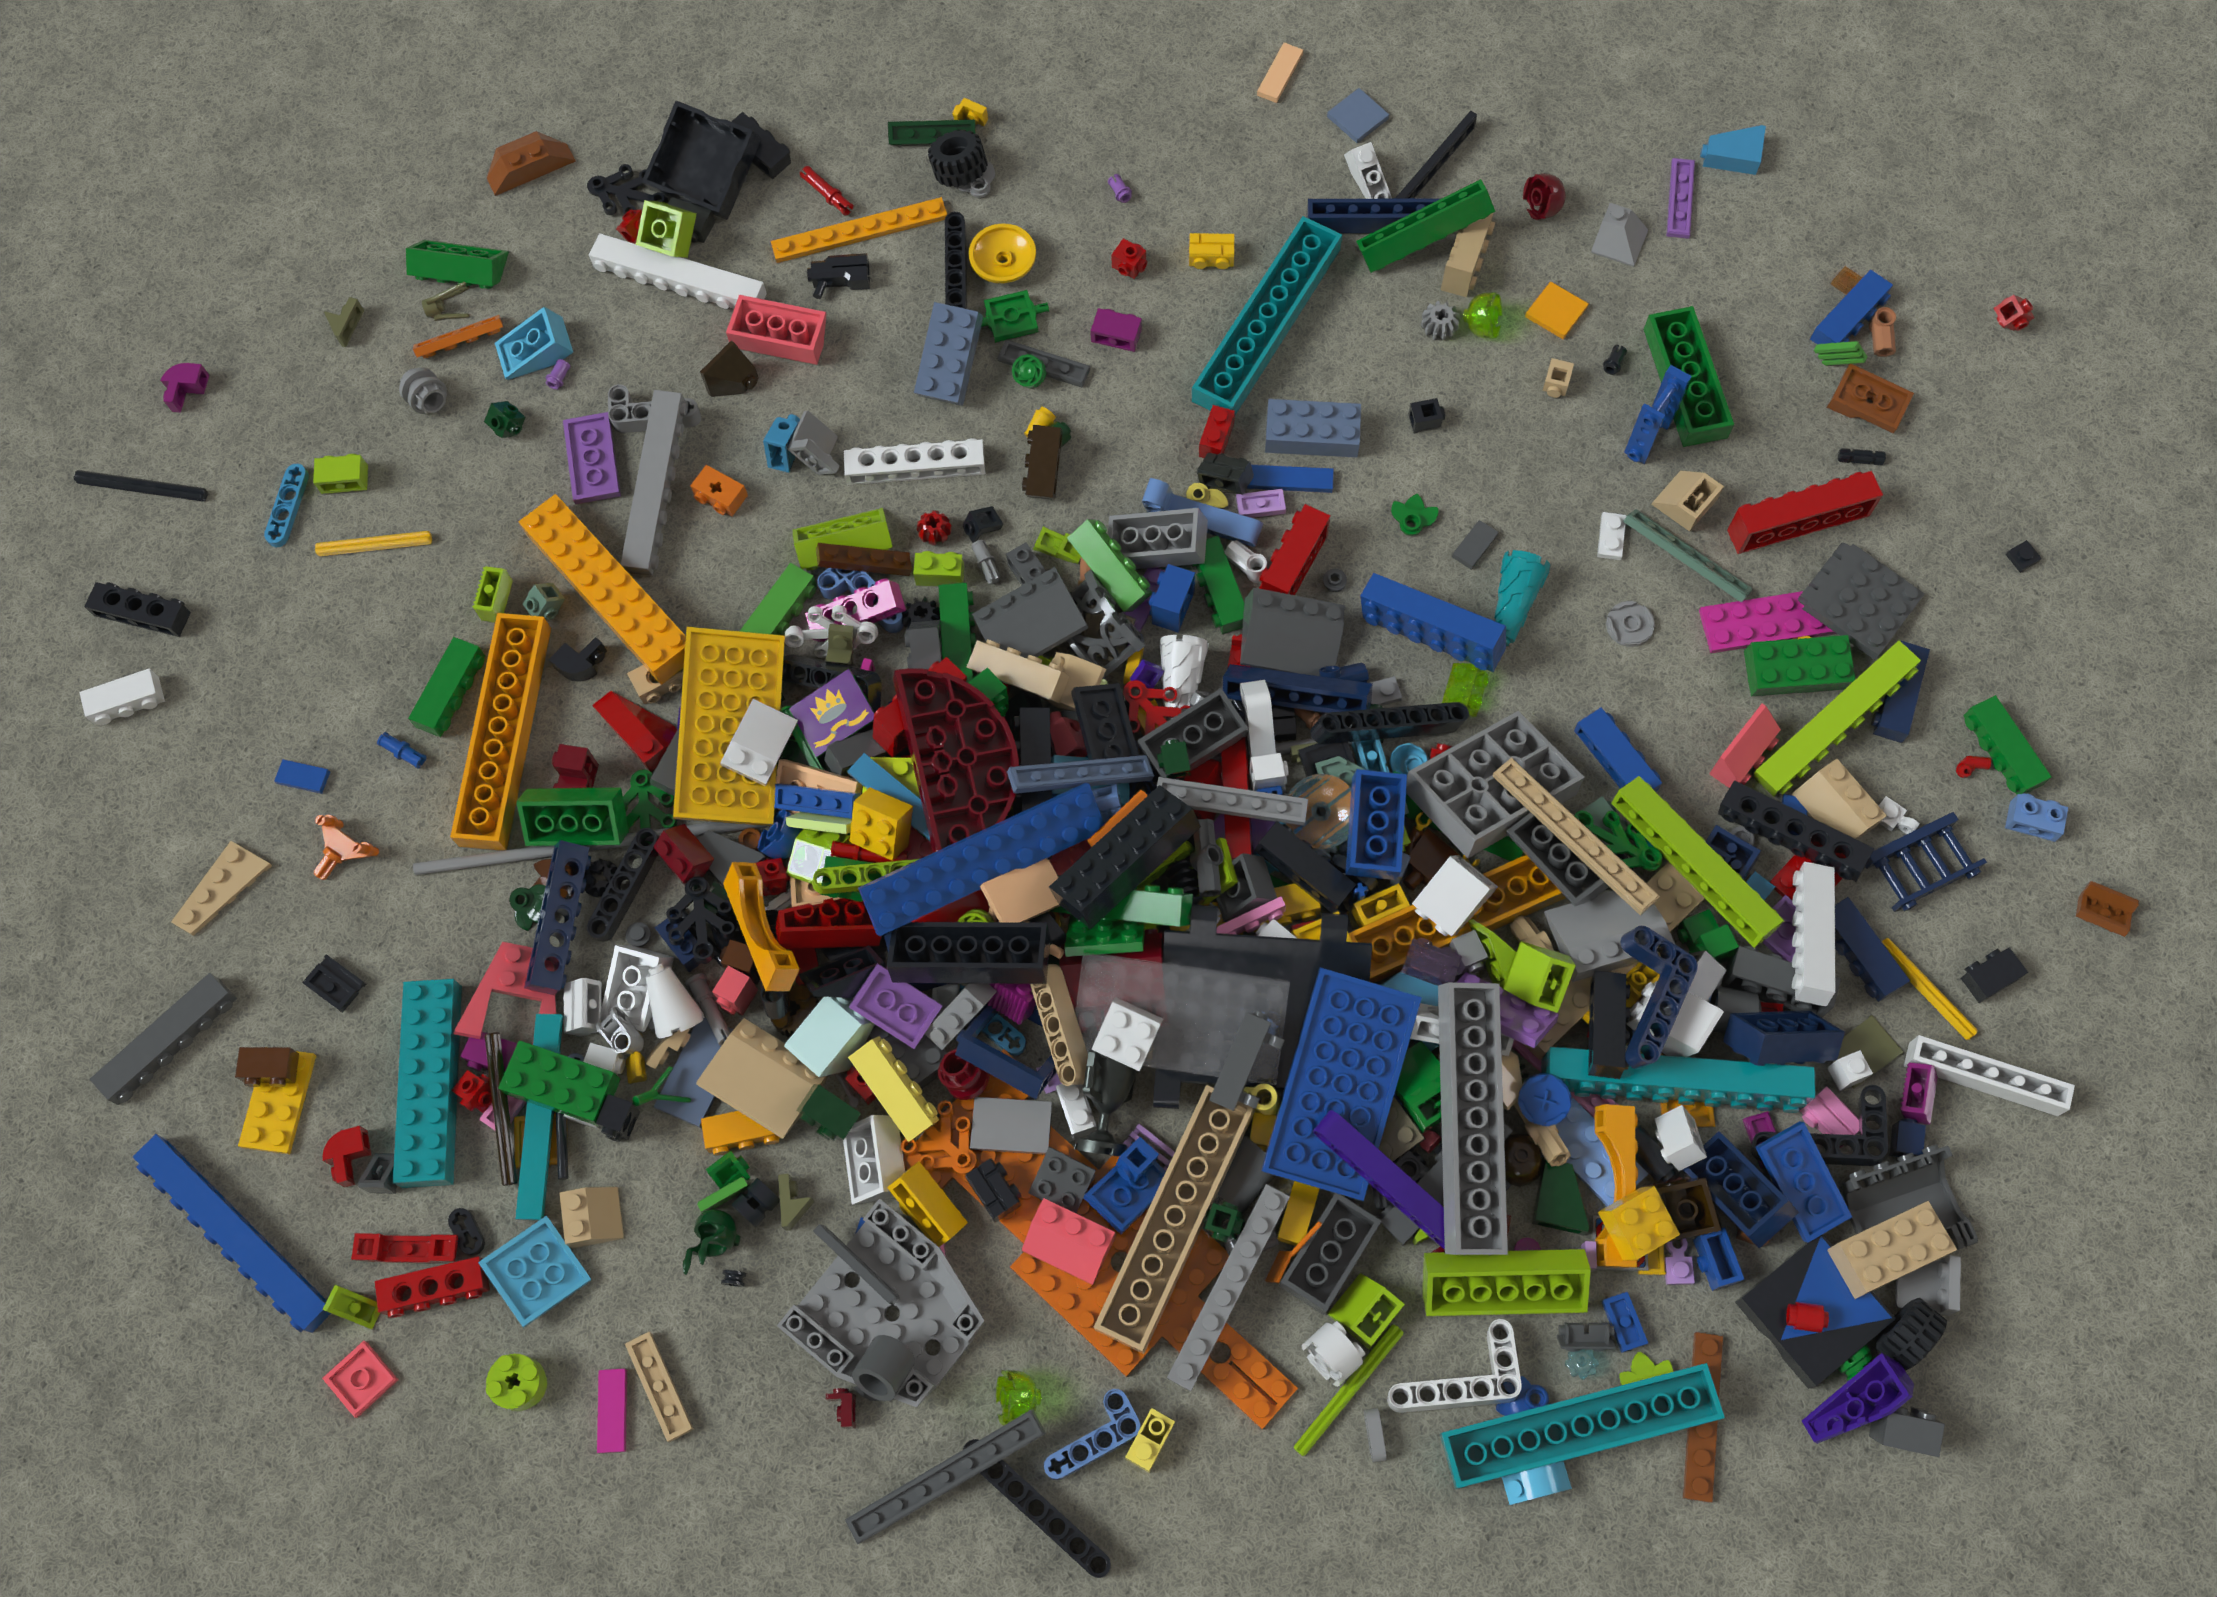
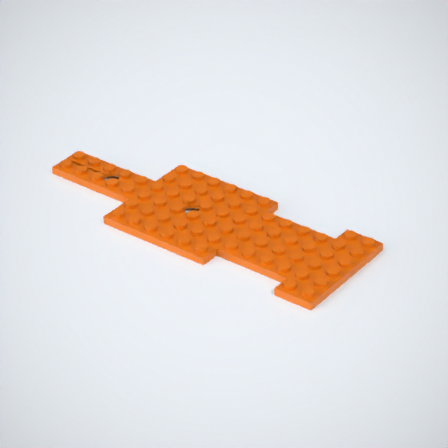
M1003 1049V1050L1001 1051L1002 1053H1004V1054L1008 1055L1009 1057L1015 1059V1058L1012 1057L1006 1050ZM990 1074L987 1087L977 1097L1027 1100L1030 1096ZM975 1098L969 1100L956 1099L952 1103L954 1113L952 1115L951 1143L958 1149L959 1132L955 1127V1122L959 1117L964 1116L972 1123ZM948 1107L943 1113L948 1112L950 1107ZM941 1116L939 1117V1121L933 1125L940 1133ZM962 1122L959 1128H966L968 1123ZM1050 1126L1049 1147L1096 1170L1095 1178L1089 1185L1086 1193L1116 1166L1120 1156H1111L1098 1170ZM971 1129V1131L969 1132V1149H970V1143H971V1132H972V1129ZM923 1133L916 1142L932 1141V1139ZM971 1150L977 1157L976 1167H979V1165L991 1158L995 1164L1000 1162L1008 1174L1004 1178L1009 1186L1014 1183L1021 1193L1022 1197L1018 1199L1021 1206L1007 1214L999 1222L1024 1244L1031 1222L1042 1202L1041 1199L1028 1192L1045 1155ZM945 1151L916 1153L912 1156L904 1153L903 1159L905 1170L907 1171L923 1155H931L934 1159L951 1156ZM962 1157L959 1164H965L968 1158ZM926 1160L923 1166H930L931 1160ZM953 1168L934 1169L929 1172L942 1190L954 1179L983 1206L965 1175L956 1173ZM1083 1198L1076 1214L1114 1231L1116 1235L1093 1285L1025 1252L1016 1259L1010 1268L1127 1377L1162 1337L1180 1353L1205 1304L1198 1296L1221 1272L1229 1255L1219 1243L1201 1229L1145 1353L1142 1354L1095 1331L1093 1327L1119 1272L1112 1268L1111 1259L1118 1252L1128 1254L1148 1209L1128 1229L1120 1234ZM1226 1322L1216 1343L1226 1344L1230 1349V1357L1225 1363L1218 1364L1212 1361L1209 1355L1201 1374L1263 1430L1298 1388Z

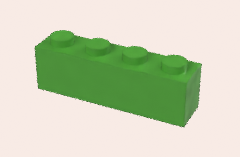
M1087 519L1067 539L1124 612H1133L1152 595V591L1149 589L1150 584L1146 578L1139 576L1136 572V566L1133 561L1128 557L1125 558L1120 551L1122 548L1119 543L1108 536L1105 525L1099 520Z
M790 563L739 632L784 635L790 626L789 623L792 618L799 616L802 612L806 599L814 596L817 589L814 576Z

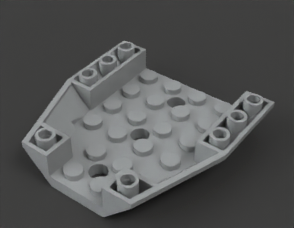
M879 1198L863 1218L865 1223L846 1246L899 1295L898 1301L894 1305L889 1304L861 1277L856 1287H848L846 1278L855 1271L843 1259L837 1256L800 1304H794L777 1326L836 1377L854 1383L852 1378L853 1370L876 1336L886 1335L901 1341L912 1351L915 1357V1364L893 1399L918 1407L939 1385L970 1346L985 1320L942 1250ZM891 1306H897L900 1310V1316L896 1321L891 1322L886 1317V1311ZM935 1339L940 1343L941 1349L938 1354L932 1356L928 1354L926 1346L930 1340Z

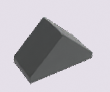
M375 1153L361 1176L358 1187L369 1193L396 1194L397 1185L393 1183L394 1154Z

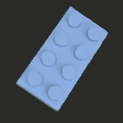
M1572 1098L1571 1108L1567 1117L1560 1123L1555 1124L1559 1132L1558 1135L1571 1155L1566 1163L1572 1164L1575 1175L1606 1206H1609L1614 1202L1615 1190L1614 1174L1609 1156L1602 1142L1595 1134V1119ZM1636 1162V1167L1638 1168L1637 1185L1648 1173Z

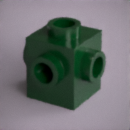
M509 401L491 403L484 423L497 436L507 438L517 436L521 432L526 417Z
M1223 1202L1222 1205L1212 1204L1211 1209L1207 1211L1204 1222L1206 1224L1205 1229L1213 1233L1211 1238L1227 1243L1228 1238L1236 1241L1237 1235L1241 1234L1245 1226L1243 1214L1237 1210L1238 1206ZM1230 1219L1227 1228H1224L1223 1222Z

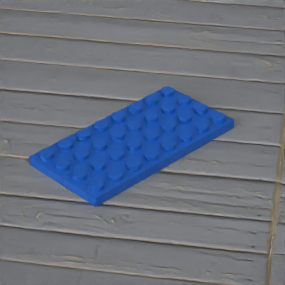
M1319 968L1261 1169L1262 1172L1364 1201L1369 1183L1314 1134L1313 1130L1329 1110H1332L1343 1117L1379 1149L1422 997Z

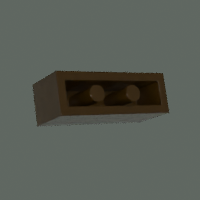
M1033 425V430H1029L1027 444H1030L1031 448L1030 454L1025 456V468H1028L1027 477H1023L1022 491H1025L1027 497L1055 500L1063 436L1062 428Z

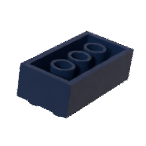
M1810 1010L1730 1013L1723 1042L1732 1047L1735 1053L1746 1056L1752 1064L1758 1066H1765L1769 1063L1785 1065L1791 1062L1805 1064L1806 1062L1813 1061L1825 1063V1061H1835L1838 1059L1845 1031Z
M1718 1131L1703 1145L1707 1157L1683 1170L1690 1178H1707L1713 1202L1760 1249L1799 1212Z

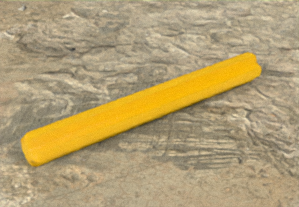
M430 531L319 542L315 544V552L318 556H329L429 545L432 543V535Z
M1889 938L1881 941L1909 978L1912 985L1966 1040L1976 1035L1978 1032L1976 1027Z

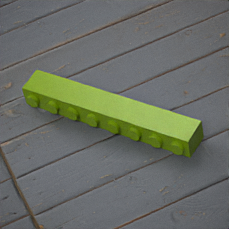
M1898 640L1763 763L1752 777L1773 797L1779 792L1784 795L1793 786L1791 782L1797 776L1801 779L1812 769L1809 765L1816 760L1819 763L1828 755L1829 751L1827 749L1833 743L1838 746L1847 737L1845 734L1847 730L1851 727L1854 730L1865 721L1863 716L1868 711L1874 713L1883 704L1882 698L1886 695L1889 697L1893 696L1901 688L1899 683L1904 678L1909 681L1919 671L1916 667L1921 660Z
M1638 776L1618 790L1611 804L1660 851L1671 865L1754 948L1775 933L1784 921L1777 911L1771 908L1760 897L1759 893L1753 890L1742 879L1740 874L1735 872L1724 861L1722 856L1717 854L1706 843L1704 838L1699 836L1688 825L1686 820L1681 818L1670 807L1668 802L1663 800L1648 783Z

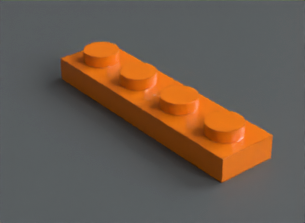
M496 315L414 344L413 351L417 358L420 356L423 359L434 356L437 350L444 348L445 351L456 348L457 343L466 341V343L474 342L479 339V335L485 333L488 336L500 332L503 322L500 315Z

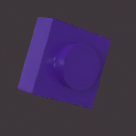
M1142 659L1130 680H1139L1145 684L1146 688L1153 689L1164 673V670L1161 666Z

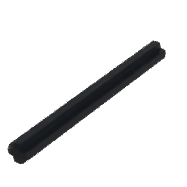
M82 470L75 471L73 476L76 483L202 502L206 501L208 491L201 487Z

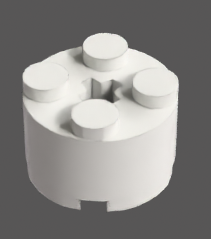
M1335 1321L1333 1324L1325 1323L1302 1344L1303 1351L1306 1348L1308 1349L1310 1354L1307 1356L1309 1362L1326 1380L1330 1377L1336 1380L1333 1385L1338 1387L1363 1364L1362 1357L1365 1355V1352L1356 1342L1352 1343L1345 1336L1347 1334L1346 1330L1340 1323Z

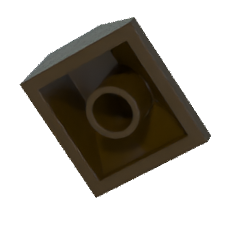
M730 341L700 371L708 395L711 397L744 394L748 389H753L759 379L754 365L733 341Z

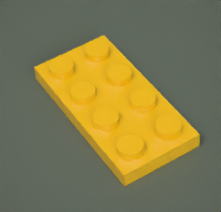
M296 1051L299 1053L295 1083H286L285 1087H273L269 1083H260V1087H254L238 1147L290 1155L316 1059L314 1053Z

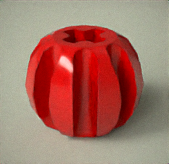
M932 510L930 514L925 512L921 515V520L917 522V531L920 539L924 543L929 541L930 545L935 546L938 541L942 544L947 541V536L951 534L952 527L949 523V518L944 513L939 514V511Z

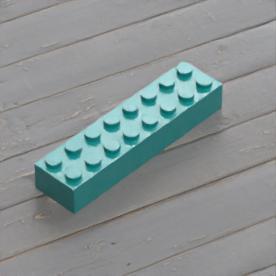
M455 979L403 982L393 1183L401 1188L454 1185L457 1094L451 1090L458 1083L460 1035H455L454 1032L461 1019L462 986Z

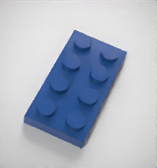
M1799 1121L1755 1146L1775 1187L1798 1210L1799 1213L1792 1220L1804 1242L1808 1243L1852 1217L1804 1122Z

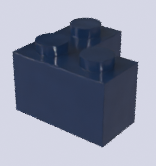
M1718 825L1714 827L1706 839V843L1717 854L1721 855L1724 861L1745 880L1757 862L1761 850Z

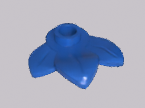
M1520 1376L1522 1385L1517 1399L1510 1403L1497 1404L1496 1411L1507 1416L1548 1405L1549 1396L1547 1391L1540 1385H1531L1525 1377ZM1502 1383L1507 1394L1515 1393V1387L1512 1383ZM1536 1393L1539 1395L1540 1401L1538 1404L1531 1402V1394Z

